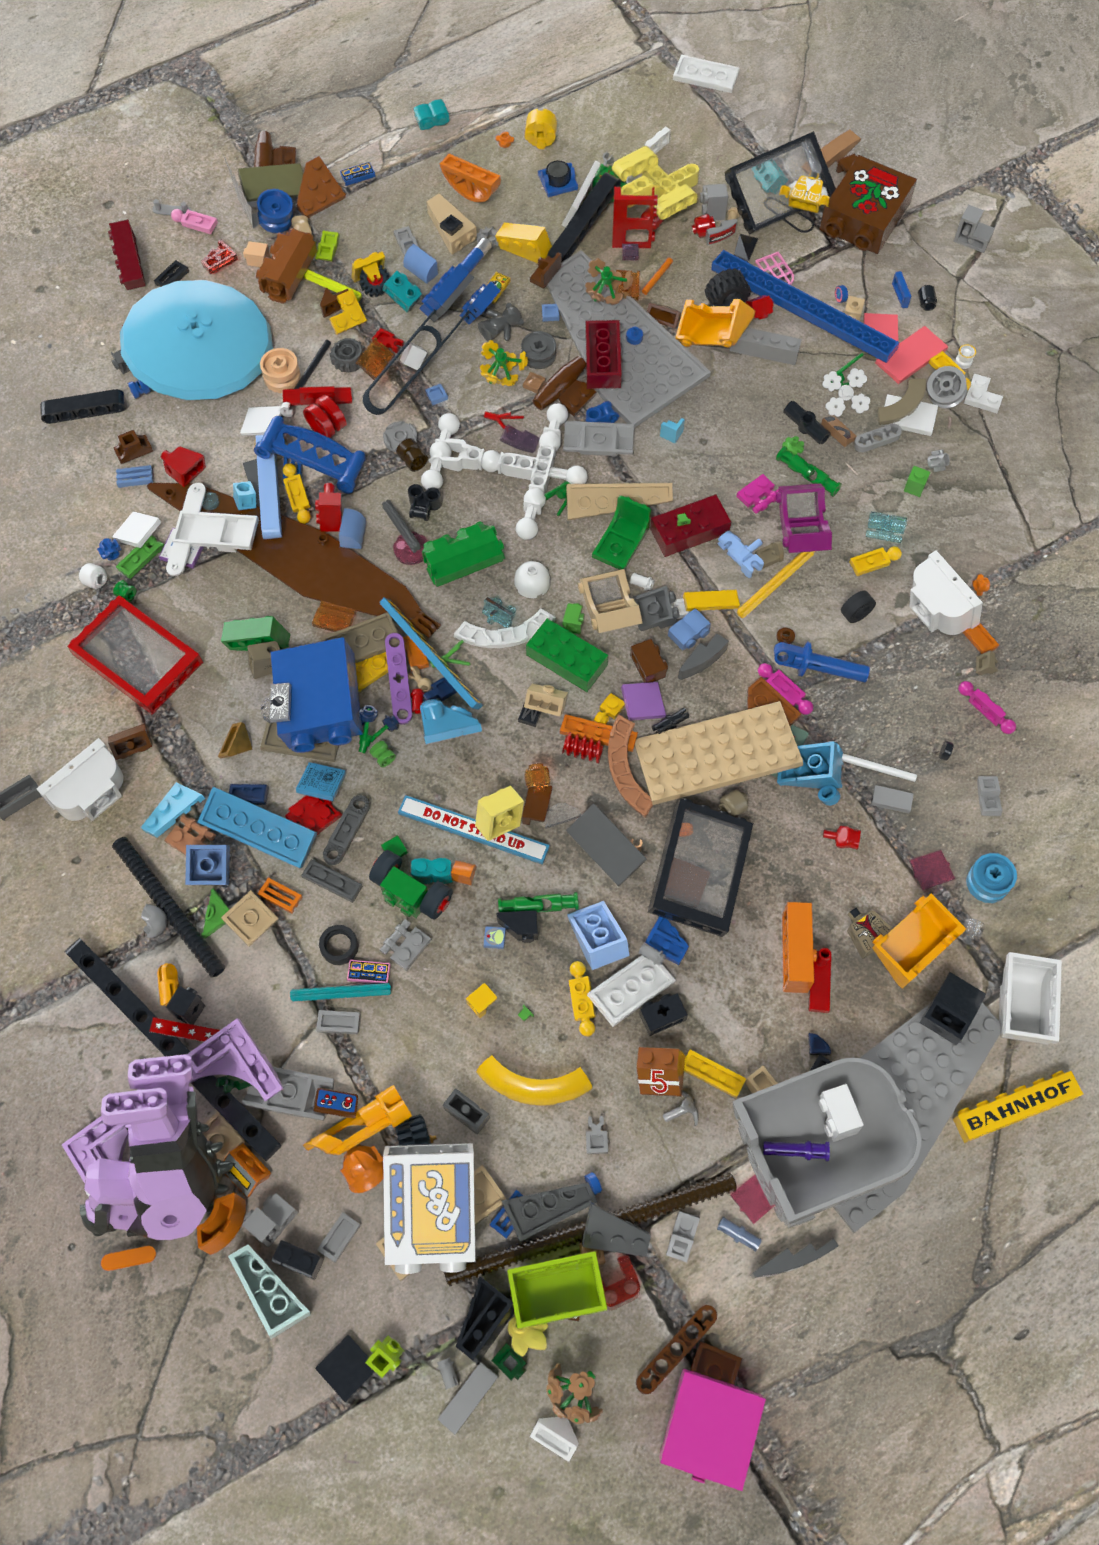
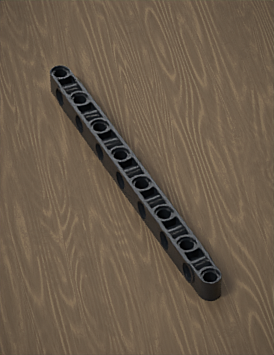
M80 937L64 951L165 1057L187 1055L190 1052L177 1037L150 1032L153 1017H157ZM95 961L92 967L87 968L89 962ZM120 987V992L113 995L114 990ZM143 1015H147V1019L144 1022H139ZM169 1043H175L173 1049L166 1050ZM214 1075L192 1082L191 1084L266 1162L282 1147L230 1092L226 1094L223 1092L224 1086H216L217 1078ZM230 1099L229 1105L221 1108L222 1101ZM258 1128L257 1135L249 1137L250 1130Z

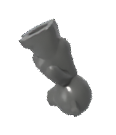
M509 302L506 304V309L502 314L486 308L485 313L493 318L479 322L478 329L488 342L493 340L502 330L504 331L505 341H509L510 325L518 324L521 326L524 321L521 318L520 311Z

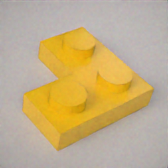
M352 289L336 297L343 310L342 313L329 319L336 335L367 321Z

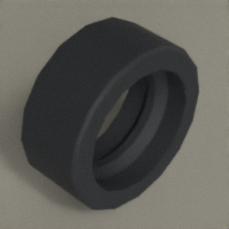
M345 925L331 926L323 931L320 936V952L325 960L333 965L349 963L358 952L359 944L356 935ZM337 934L347 936L351 943L348 952L341 956H334L327 949L328 940Z

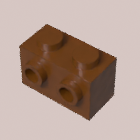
M652 639L631 646L630 656L644 683L656 682L666 678L668 665L665 659H661L659 647L657 644L654 645Z
M144 723L109 736L108 745L115 760L125 759L134 753L148 750L152 747V740Z

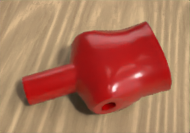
M839 826L836 832L824 830L823 838L835 840L837 848L858 850L861 830L852 829L847 826Z

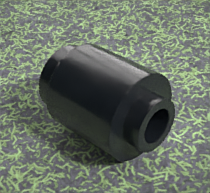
M932 285L922 286L918 290L920 305L925 311H931L937 304L935 288Z

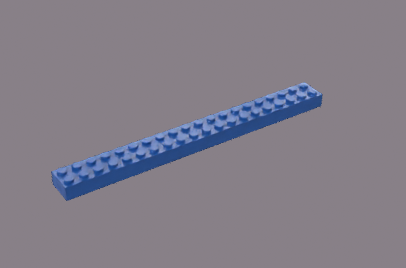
M725 250L712 262L711 270L719 274L723 270H732L733 268L740 270L752 292L760 296H770L776 305L885 363L898 350V341Z

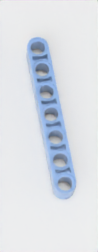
M256 435V444L261 441L263 435ZM272 452L268 459L257 456L263 539L282 538L276 453Z

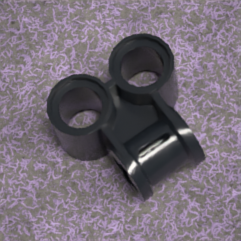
M413 484L408 488V497L411 505L409 517L428 521L431 510H438L442 506L440 491L437 488L431 487L424 492L423 487L418 484Z

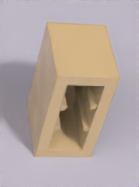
M532 683L527 689L524 707L561 716L565 710L568 692L554 689L550 685L541 686Z

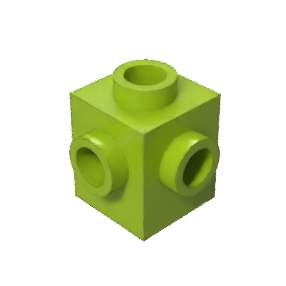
M387 1335L382 1342L378 1339L371 1347L372 1355L365 1363L383 1378L389 1370L394 1371L402 1362L399 1357L404 1352V1349L400 1347L396 1340Z

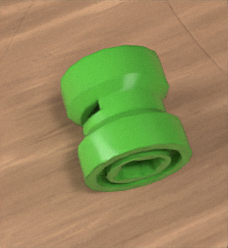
M385 741L377 742L369 751L374 758H377V763L380 767L390 765L396 758L394 752L388 749Z

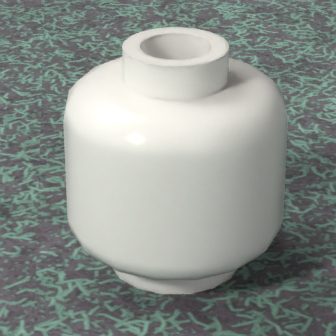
M88 563L81 568L79 579L83 585L98 589L106 583L107 573L101 566Z

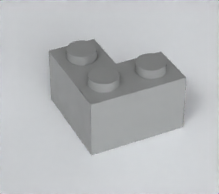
M726 184L703 185V190L699 195L700 203H703L702 215L709 214L710 217L713 216L714 221L725 220L728 201Z
M968 205L961 218L954 242L982 253L985 252L995 228L980 223L984 210Z
M277 1193L274 1196L270 1195L264 1201L262 1210L256 1208L249 1211L244 1218L245 1222L242 1224L260 1242L268 1247L272 1245L298 1214V1211Z

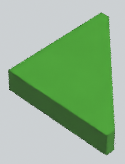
M214 888L211 889V896L205 916L202 933L204 939L226 924L221 917L230 910Z

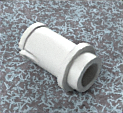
M633 573L630 584L640 586L647 591L652 590L654 580H652V577L647 578Z

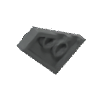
M590 1202L582 1240L583 1247L647 1256L651 1238L649 1232L618 1218L615 1214L605 1211Z

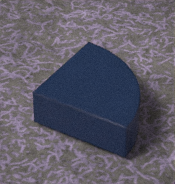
M814 1033L808 1034L809 1055L831 1054L828 1043L819 1035Z

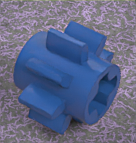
M110 538L103 539L99 543L100 547L97 548L102 559L107 558L110 561L117 559L120 555L119 551L122 550L117 540L114 539L112 541Z

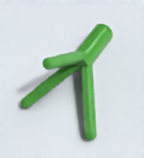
M463 640L459 641L446 655L441 656L448 663L470 665V662L448 659L464 643Z

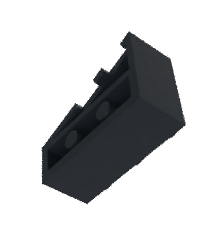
M480 1276L474 1296L470 1302L471 1305L467 1317L464 1320L455 1346L477 1365L515 1313L513 1302Z

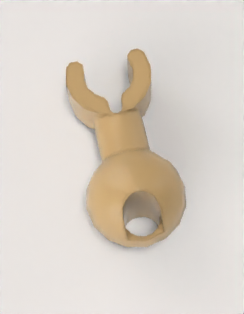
M417 666L410 667L413 670V675L408 673V679H414L417 682L418 689L428 692L432 684L430 679L423 678Z

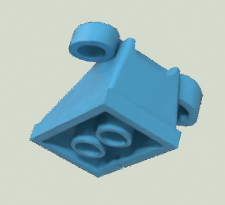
M435 699L427 700L420 705L425 744L482 731L479 721L472 716L471 712L454 705L449 708L441 701Z
M834 741L797 746L803 760V766L778 772L777 783L780 786L820 789L818 798L823 804L827 806L835 805L840 800V793L836 788H842L841 771L844 763L842 761L843 751L841 747Z

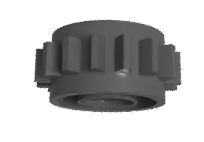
M345 338L339 340L337 343H334V347H331V353H329L332 365H335V369H339L341 372L350 373L362 368L363 363H366L367 353L365 346H362L361 342L355 339Z

